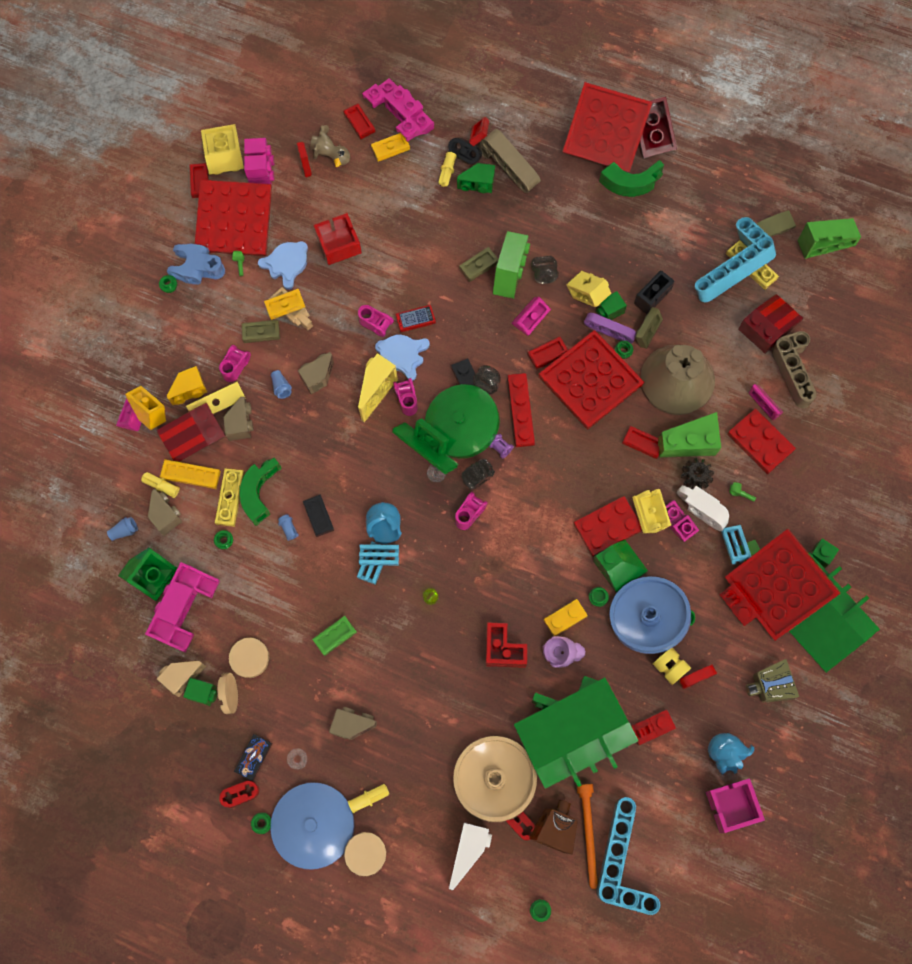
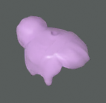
M553 636L542 646L546 661L550 662V665L555 668L566 667L574 661H580L586 652L580 643H574L572 640L561 636Z

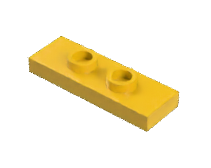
M164 459L160 478L217 489L221 471L219 469Z

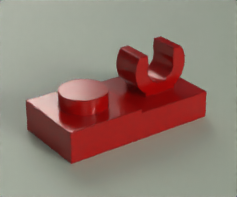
M737 582L719 594L743 626H746L762 614Z
M668 710L631 726L639 740L637 741L638 746L676 729Z

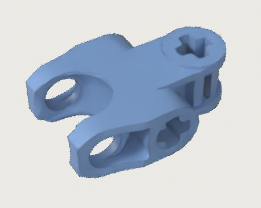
M197 244L175 245L173 248L175 255L185 258L186 261L181 266H170L167 269L168 275L174 276L177 280L195 285L201 283L202 277L220 279L225 274V268L221 259L216 255H209L207 247Z

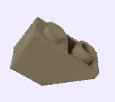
M330 352L321 354L316 360L311 363H305L298 370L300 378L310 394L317 392L328 384L334 364Z
M244 396L240 397L223 417L225 435L229 441L251 438V431H254L253 422L249 420V414L252 413L250 402L247 403Z
M154 489L151 493L148 518L158 531L165 536L182 523L178 517L181 513L175 506L170 507L167 502L170 500L163 491L159 494Z
M343 707L342 710H336L329 733L352 740L375 728L377 722L373 720L374 716L362 713V716L354 714L355 710Z

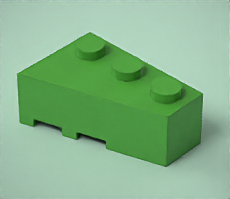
M853 218L806 223L797 241L804 258L807 259L856 246L861 235Z
M507 231L496 266L494 295L514 299L518 281L522 278L523 274L522 266L525 267L527 256L525 254H528L530 249V243H527L528 235Z
M717 412L663 431L658 438L659 457L716 456L721 449Z

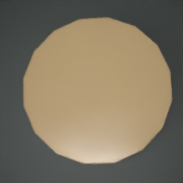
M244 638L236 642L231 648L229 664L232 670L241 677L254 678L261 675L268 666V649L258 639Z
M223 673L222 677L218 680L217 688L219 701L222 700L223 702L220 708L224 714H233L238 705L237 684L232 673Z
M370 832L356 834L348 840L345 846L344 859L346 865L353 873L359 876L375 874L382 868L386 859L384 843L378 836Z

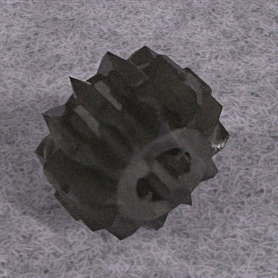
M694 458L693 462L688 460L686 466H683L681 469L684 472L681 474V478L686 479L683 484H690V489H693L694 486L700 489L702 487L708 488V483L713 481L711 476L714 475V471L709 470L711 464L705 465V459H702L701 463L697 458Z
M481 459L462 472L461 477L469 489H476L490 480L495 471L487 459Z

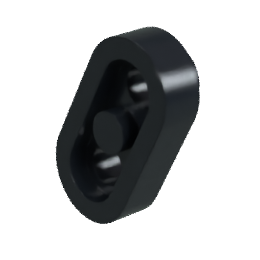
M461 137L453 138L448 144L449 152L455 153L459 159L469 164L479 162L482 157L481 149L475 145L473 147L469 141ZM458 143L461 145L460 149L457 147ZM472 151L476 153L475 157L472 156Z

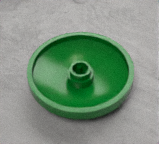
M463 384L452 386L438 394L427 410L425 421L449 439L445 452L446 455L451 458L465 459L483 452L493 442L499 429L500 416L496 403L486 391L473 385Z

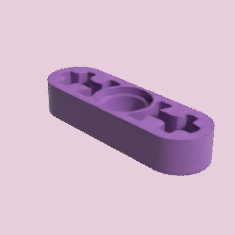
M588 313L584 320V324L587 327L619 341H628L632 344L635 339L636 332L633 329L598 314Z

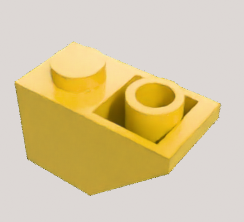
M197 366L178 373L167 394V398L172 406L183 404L186 400L199 398L204 393H207Z

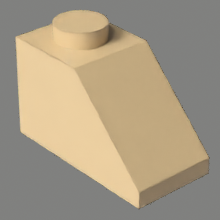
M200 661L171 663L169 666L166 665L161 669L157 680L174 695L180 697L186 690L189 679H196L206 665Z

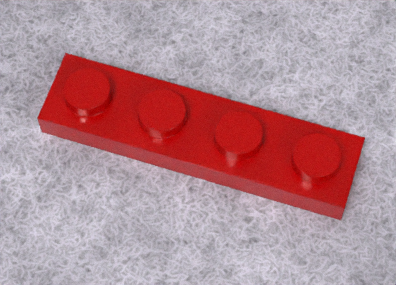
M526 373L508 375L516 447L535 446Z

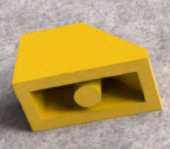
M142 386L125 394L138 420L148 429L152 430L166 422L165 406Z

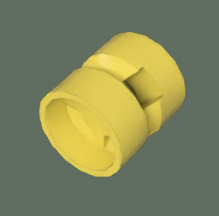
M674 648L667 650L653 663L659 672L665 673L664 677L671 685L691 669L685 660L679 659L680 655ZM672 660L675 665L669 670L666 664Z

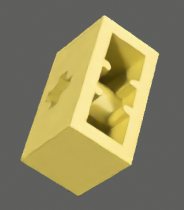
M583 271L566 284L573 299L593 307H597L611 294L608 287L609 284L604 278H599Z

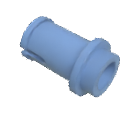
M284 515L278 519V525L282 527L289 541L298 537L299 534L292 523L293 518L289 517V515Z

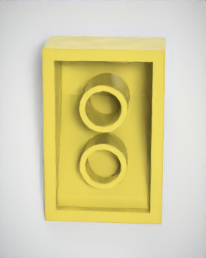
M235 124L201 130L209 175H218L227 171L235 172L244 169Z
M378 353L374 358H370L366 364L358 405L363 422L368 419L394 386L393 382L398 381L396 365Z

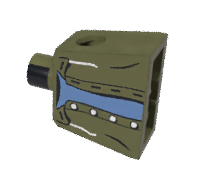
M786 659L753 675L755 683L745 686L749 697L759 694L763 703L793 700L799 697Z

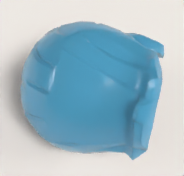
M385 502L374 504L366 514L368 536L373 537L376 542L381 544L391 543L399 539L402 534L400 531L401 517L397 508Z
M721 733L714 736L708 746V754L716 762V767L721 775L729 770L736 774L737 768H743L744 764L741 760H745L754 752V746L750 745L747 748L737 736L730 733Z

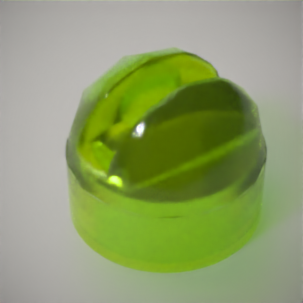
M429 588L424 591L423 600L426 604L433 605L438 601L439 596L435 589ZM431 592H434V594L429 598V600L426 599V597Z

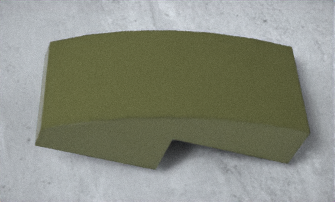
M789 210L756 223L770 237L777 234L780 235L796 227Z

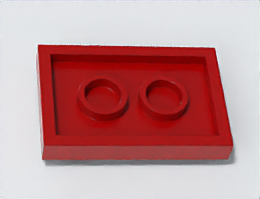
M756 408L727 434L767 475L796 449Z
M625 496L574 522L576 530L592 557L598 555L611 545L626 540L642 531L640 521Z

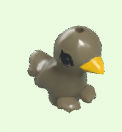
M321 125L319 136H312L310 150H314V159L318 155L329 156L334 161L335 167L346 165L350 161L348 149L340 144L335 146L327 135L329 127Z

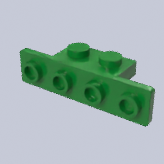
M422 418L416 421L415 429L407 423H402L393 428L392 433L442 473L447 474L458 467V463L445 454L449 439Z

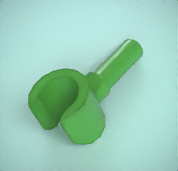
M233 251L232 259L233 261H238L239 276H244L243 262L245 257L241 251Z
M734 482L733 485H730V494L732 496H742L753 502L756 500V497L741 491L742 484Z

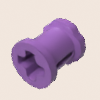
M501 434L496 435L493 442L489 445L490 448H494L500 454L502 459L514 448L512 444L509 445L502 439Z

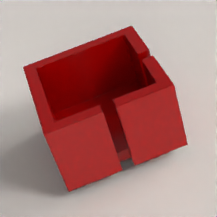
M348 213L332 218L335 231H332L329 220L314 225L316 237L328 265L362 253L359 239L353 229Z

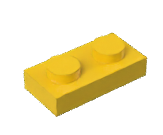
M399 133L372 143L371 148L379 162L410 150V145L406 138Z
M299 289L264 301L271 320L305 308Z
M576 599L543 621L551 634L557 636L585 619L588 615Z

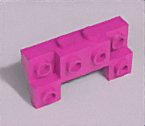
M390 78L379 86L374 84L362 93L363 98H366L373 108L385 102V107L401 122L396 126V131L400 132L407 142L418 135L428 134L434 129V122L423 112V106L420 101L415 100L407 89H404L401 85L397 86Z
M180 562L171 583L167 584L164 589L162 601L155 607V615L145 635L186 653L194 634L181 629V626L197 593L212 599L220 580Z

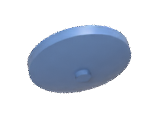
M642 577L627 583L617 592L610 607V621L616 637L626 647L640 653L655 654L673 648L685 637L691 623V609L685 593L673 582L660 577Z
M306 783L288 791L277 803L271 818V837L276 850L288 863L303 869H319L333 864L344 854L345 846L354 834V815L347 799L333 787L321 783Z

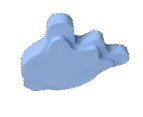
M302 241L283 243L276 247L268 257L259 259L258 265L261 269L269 270L272 279H277L280 276L283 277L284 288L290 290L294 286L296 276L306 268L308 246Z
M394 335L385 340L378 341L375 348L382 357L396 365V371L402 372L407 379L412 378L413 381L417 377L416 368L423 364V357L419 356L418 353L427 350L430 343L428 339L413 340L408 336Z

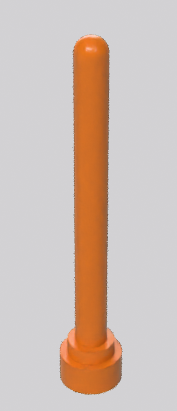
M585 784L580 787L577 786V794L582 798L589 885L592 889H596L598 887L590 803V797H592L594 790L593 784Z

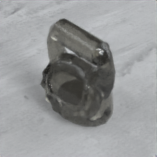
M553 256L535 257L532 260L531 268L536 282L548 284L558 279V265ZM549 263L547 265L536 266L537 264Z
M480 366L478 372L473 376L474 386L483 389L488 394L497 392L498 384L501 381L500 373L491 366Z

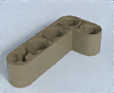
M494 129L480 142L478 147L481 149L482 156L486 159L492 156L524 193H528L541 181L536 171L500 130Z
M799 331L779 338L772 349V354L795 404L799 408L804 409L809 407L814 401L816 391L799 357V354L804 352L810 343V336L804 331ZM794 379H799L801 383H797Z

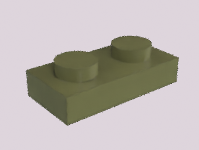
M487 247L459 265V269L468 281L471 282L496 266L499 259Z
M651 308L650 312L645 316L641 328L636 332L635 337L642 348L647 349L663 320L658 308Z
M278 320L242 323V340L244 343L280 339Z

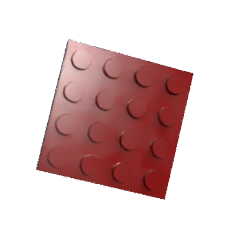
M584 82L563 153L605 166L615 162L622 170L630 173L652 102Z
M200 180L195 244L207 247L209 253L233 254V251H241L243 255L266 256L272 185Z
M595 330L538 375L587 430L644 384V381Z
M789 529L785 530L725 576L730 585L737 582L762 613L756 618L774 641L840 594V591Z

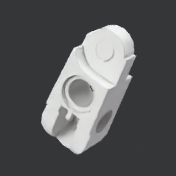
M682 485L677 494L689 505L688 511L712 528L723 531L729 519V512L726 507L699 487L695 486L692 490Z

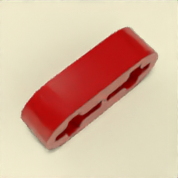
M712 664L679 679L682 688L686 689L716 675L717 672Z
M245 781L229 787L221 792L219 797L220 803L224 807L232 808L251 801L258 796L259 787L252 781ZM247 785L254 787L251 796L249 794L241 795L242 791L247 790ZM227 793L238 795V797L232 799L231 804L225 801Z
M524 812L517 816L520 820L519 823L514 819L506 821L520 838L526 841L530 840L529 835H522L524 830L520 824L523 823L526 827L530 825L532 827L531 833L535 825Z

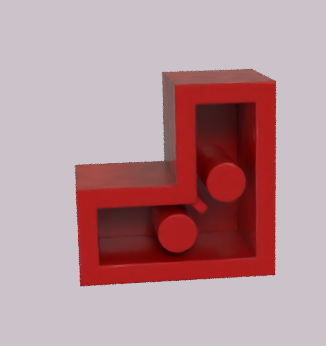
M487 623L486 667L526 668L527 644L507 643L508 623Z

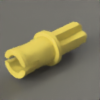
M453 152L446 153L444 164L440 168L441 174L438 183L442 187L449 185L451 174L454 173L453 167L457 155Z
M148 472L143 474L141 479L143 483L155 488L158 492L163 491L172 498H175L180 490V487L165 481V478L160 479Z
M383 784L368 792L364 791V794L349 800L348 804L352 813L368 805L373 806L372 803L387 797L389 790Z

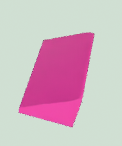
M534 297L514 319L512 324L529 336L551 309L540 297Z
M754 384L749 395L772 420L779 417L783 411L759 385Z
M126 398L116 426L139 431L142 422L138 420Z

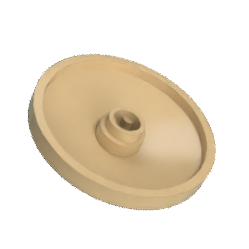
M500 736L481 738L470 744L457 760L454 770V788L457 797L470 814L481 820L503 822L515 818L528 807L534 797L537 773L526 750L511 739Z

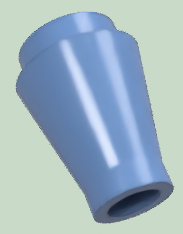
M276 370L272 372L271 378L274 394L280 399L287 398L292 393L291 385L284 378L281 371Z
M125 517L114 527L107 530V535L111 541L134 535L138 531V526L132 517Z

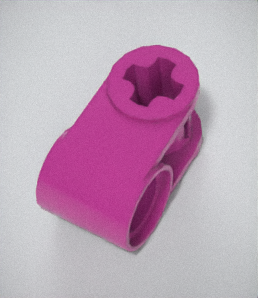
M363 305L358 310L360 325L373 331L380 337L386 335L387 328L394 322L389 315L369 305ZM365 314L370 315L369 318H363L362 316Z
M232 345L228 349L226 356L219 365L221 375L226 382H234L238 379L240 373L248 364L251 353L238 349L236 345Z
M408 378L407 381L400 383L393 382L401 411L407 416L414 415L418 410L412 378ZM406 403H413L412 406H405Z
M471 492L456 512V526L461 530L469 529L474 521L483 513L488 502H483L475 496L474 492ZM461 516H466L469 518V520L466 522H462L459 520V518Z

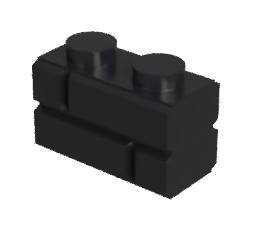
M660 270L636 295L634 304L644 313L648 314L651 308H655L665 295L672 290L675 281Z

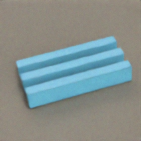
M741 525L727 527L721 531L732 564H736L737 561L742 563L751 557ZM734 531L738 532L744 555L741 554ZM727 532L730 533L737 556L734 555Z
M371 541V544H370V545H381V544H376L375 542ZM365 557L364 560H370V557ZM361 565L357 578L376 585L383 565H378L373 579L370 578V575L375 565L369 566L366 576H363L367 565Z
M360 544L359 565L399 566V545ZM364 550H386V551H395V553H392V552H364ZM364 557H395V560H364Z

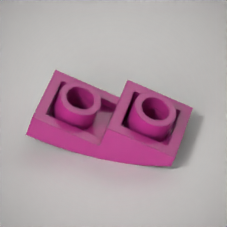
M675 500L665 505L671 522L669 527L683 542L699 531L689 515L684 514Z

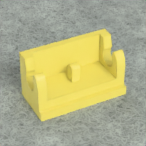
M660 489L652 492L647 490L632 497L643 533H657L671 526Z

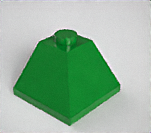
M626 540L611 545L596 555L593 561L616 593L627 583L638 579L648 572Z
M147 548L131 558L118 576L154 601H157L167 584L173 579L177 567L151 548Z

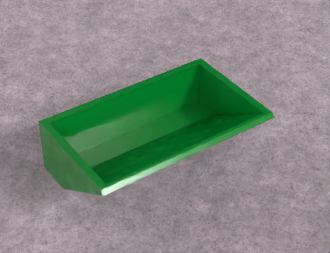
M809 552L810 556L840 591V594L789 632L827 673L880 629L860 608L869 597L866 595L856 603L846 593L852 588L848 583L842 588L833 578L842 568L839 566L829 574Z
M606 678L514 724L545 789L571 775L577 786H582L577 772L589 766L593 774L598 772L595 763L606 757L609 758L615 769L618 766L612 754L639 741Z

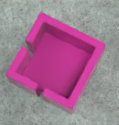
M266 138L244 139V153L249 155L244 156V170L248 182L272 185V181H275L274 170H272L275 162L271 145L267 144Z
M750 779L706 792L711 810L717 811V814H714L719 833H727L765 821Z

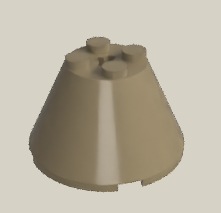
M668 345L657 349L646 359L640 374V378L644 381L641 388L649 402L657 409L673 415L690 414L702 408L711 398L715 387V374L710 362L700 350L688 345Z

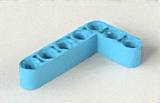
M744 217L736 223L739 238L747 248L696 281L695 289L701 302L713 300L775 258L776 250L773 239L752 219Z
M624 797L615 804L597 887V896L605 903L653 915L660 909V901L656 896L620 886L636 812L635 802L629 797ZM623 801L630 804L631 809L629 813L621 811L620 805ZM619 822L624 823L626 826V832L622 835L616 831V825ZM615 843L619 844L622 848V852L618 856L613 855L611 847ZM609 865H614L617 868L615 877L607 875V867ZM606 886H609L613 891L612 897L609 899H605L602 896V890ZM627 892L633 895V902L629 905H626L623 901V896ZM647 898H652L654 901L652 910H646L644 907V902Z

